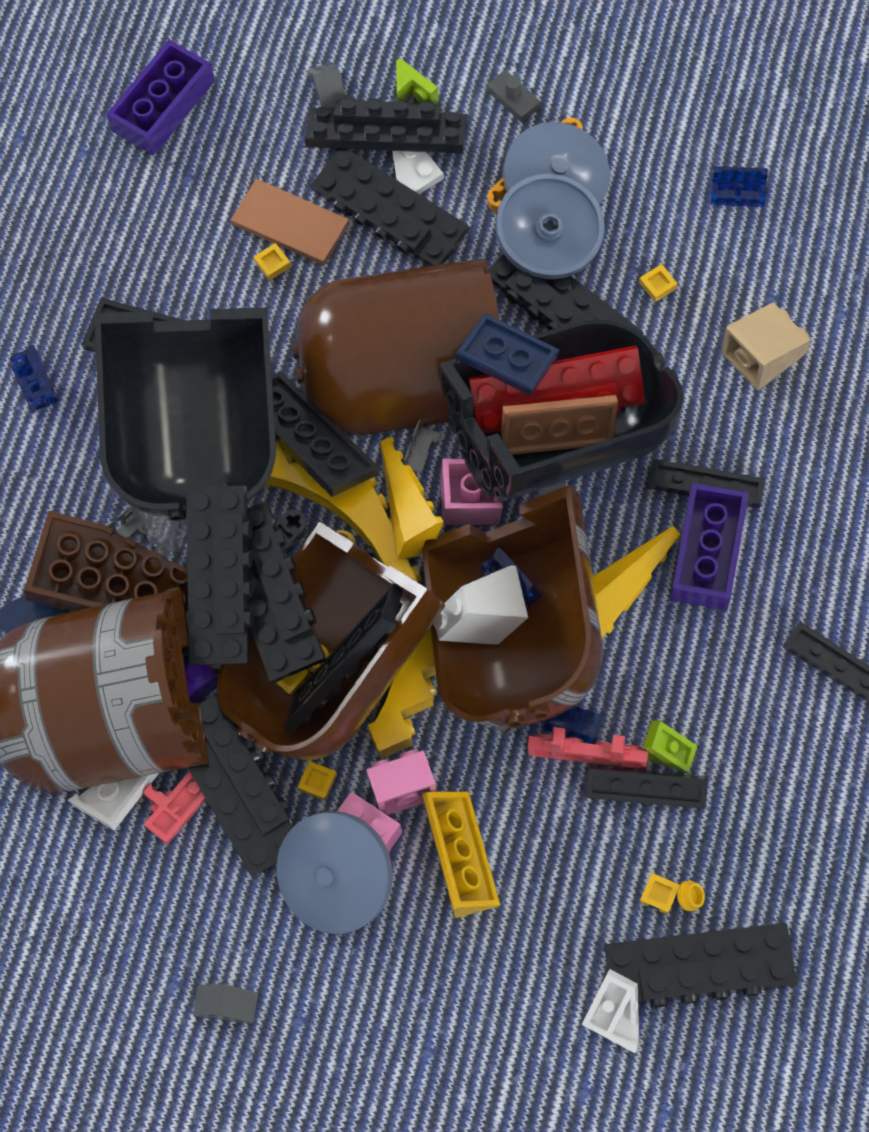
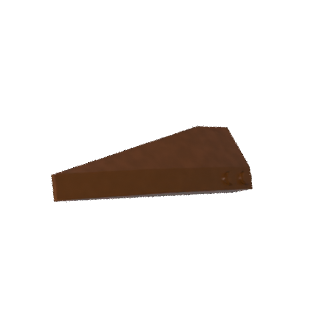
M48 511L24 589L26 601L74 612L181 589L187 612L188 568L163 558L161 554L154 550L150 551L140 546L136 541L127 536L125 538L117 534L106 525Z

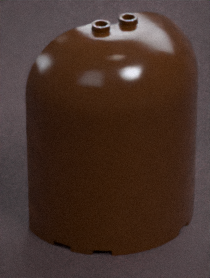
M486 259L340 279L319 288L306 301L300 312L297 323V342L292 343L294 359H300L301 366L295 367L298 384L303 383L305 396L345 434L365 435L413 428L417 426L419 419L421 426L449 422L447 413L451 412L447 402V396H443L439 364L456 359L457 351L484 313L499 320L495 292Z
M321 522L317 524L293 559L297 566V571L294 572L296 579L303 583L307 592V597L304 598L307 608H312L317 619L314 627L319 641L327 648L329 654L393 583L403 589L400 600L403 605L395 617L397 621L396 627L386 641L378 646V651L370 662L365 660L358 675L353 680L348 679L345 682V687L336 698L332 696L323 708H316L309 723L305 727L300 725L293 734L284 729L283 726L294 694L291 696L277 683L273 684L269 681L250 627V663L221 664L217 677V699L224 714L239 726L236 731L249 741L254 737L256 740L253 745L266 754L272 750L282 756L297 760H313L326 757L340 750L353 738L446 606L429 589L392 566H385L368 555L355 543Z

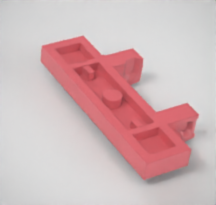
M553 727V736L548 734H537L536 737L529 736V756L636 770H646L648 751H643L642 747L636 745L625 746V736L613 735L612 744L605 741L588 744L583 743V740L579 738L569 737L565 739V728Z
M190 771L173 791L168 790L165 795L161 791L158 792L151 783L148 785L143 793L146 798L154 803L150 808L154 813L144 823V826L168 845L206 801Z

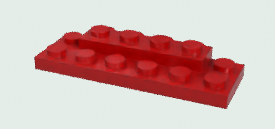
M636 346L555 361L531 396L487 374L468 378L470 391L473 395L475 421L484 434L501 431L502 410L504 406L616 395L618 400L617 411H620V407L645 403L639 353Z

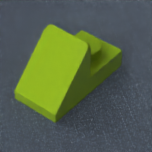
M399 58L396 61L397 100H407L413 94L420 103L428 100L437 104L439 102L438 87Z
M652 720L643 748L648 751V761L689 773L697 745L662 721Z

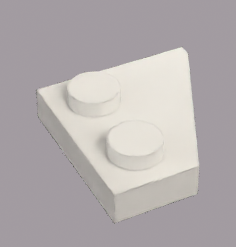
M392 151L396 180L418 194L444 179V173L427 152Z
M609 969L582 1025L636 1053L639 1047L638 984Z

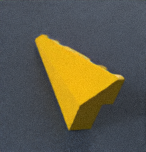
M388 437L380 442L397 558L419 557L425 541L437 539L443 525V520L432 513L434 509L433 503L425 500L424 488L410 465L402 463L403 454L401 451L395 450L393 437Z
M674 526L593 576L602 638L606 633L610 634L612 632L614 622L623 610L627 612L651 580L653 570L659 562L663 563L665 561L667 552L676 540L680 541L682 538Z

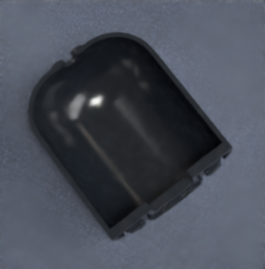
M267 307L210 309V320L153 321V311L95 313L100 460L106 480L113 491L130 506L151 515L168 517L172 521H180L187 518L186 488L244 485L247 487V503L258 495L272 474L276 458Z
M586 320L532 335L559 349V356L555 361L636 346L639 353L645 403L620 407V411H617L614 438L587 447L512 455L501 439V431L484 434L475 421L473 395L470 391L468 378L486 374L457 359L439 364L443 396H447V402L451 410L447 415L453 434L458 433L459 442L462 447L460 453L479 488L487 497H495L496 502L510 500L649 454L663 444L674 430L681 414L684 399L683 388L675 370L670 369L669 366L664 368L665 361L662 353L657 352L642 333L630 326L608 320Z

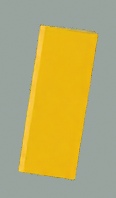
M469 792L423 793L424 806L455 918L500 906Z

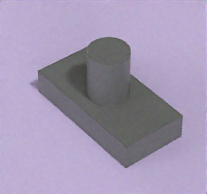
M506 69L486 84V90L521 123L541 108V101L521 84V79L518 76L511 75Z

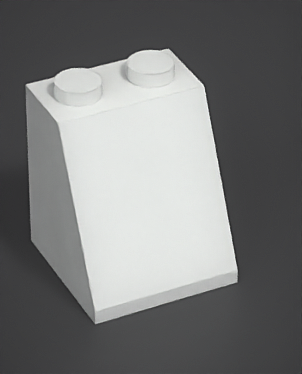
M508 566L462 586L444 603L446 605L433 624L439 641L496 645L501 643L528 618L516 566Z

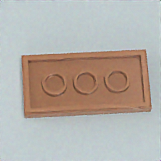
M255 179L230 220L233 226L269 242L276 243L278 246L325 266L350 224L349 219L259 179Z
M616 395L504 406L502 410L501 439L512 455L580 448L614 438L618 400Z

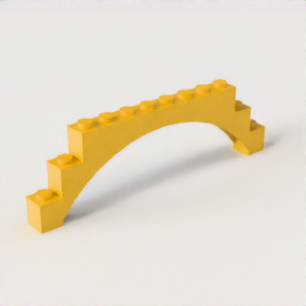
M276 442L275 464L272 474L264 487L271 486L290 491L330 510L346 522L364 540L368 547L372 546L373 553L379 562L387 567L392 566L418 583L422 581L416 566L411 567L407 558H397L391 518L388 519L385 510L388 509L383 494L377 495L374 486H377L375 477L331 497L297 462L293 463L291 456L285 450H282L281 446ZM431 627L393 680L387 699L376 721L368 725L369 733L381 759L413 746L412 735L416 733L410 719L407 717L434 706L432 696L436 695V691L429 678L436 675Z

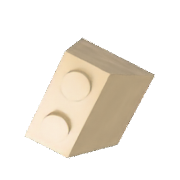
M773 302L727 326L721 353L759 391L808 352L811 340L808 333L802 327H797L791 321L787 311L779 308Z

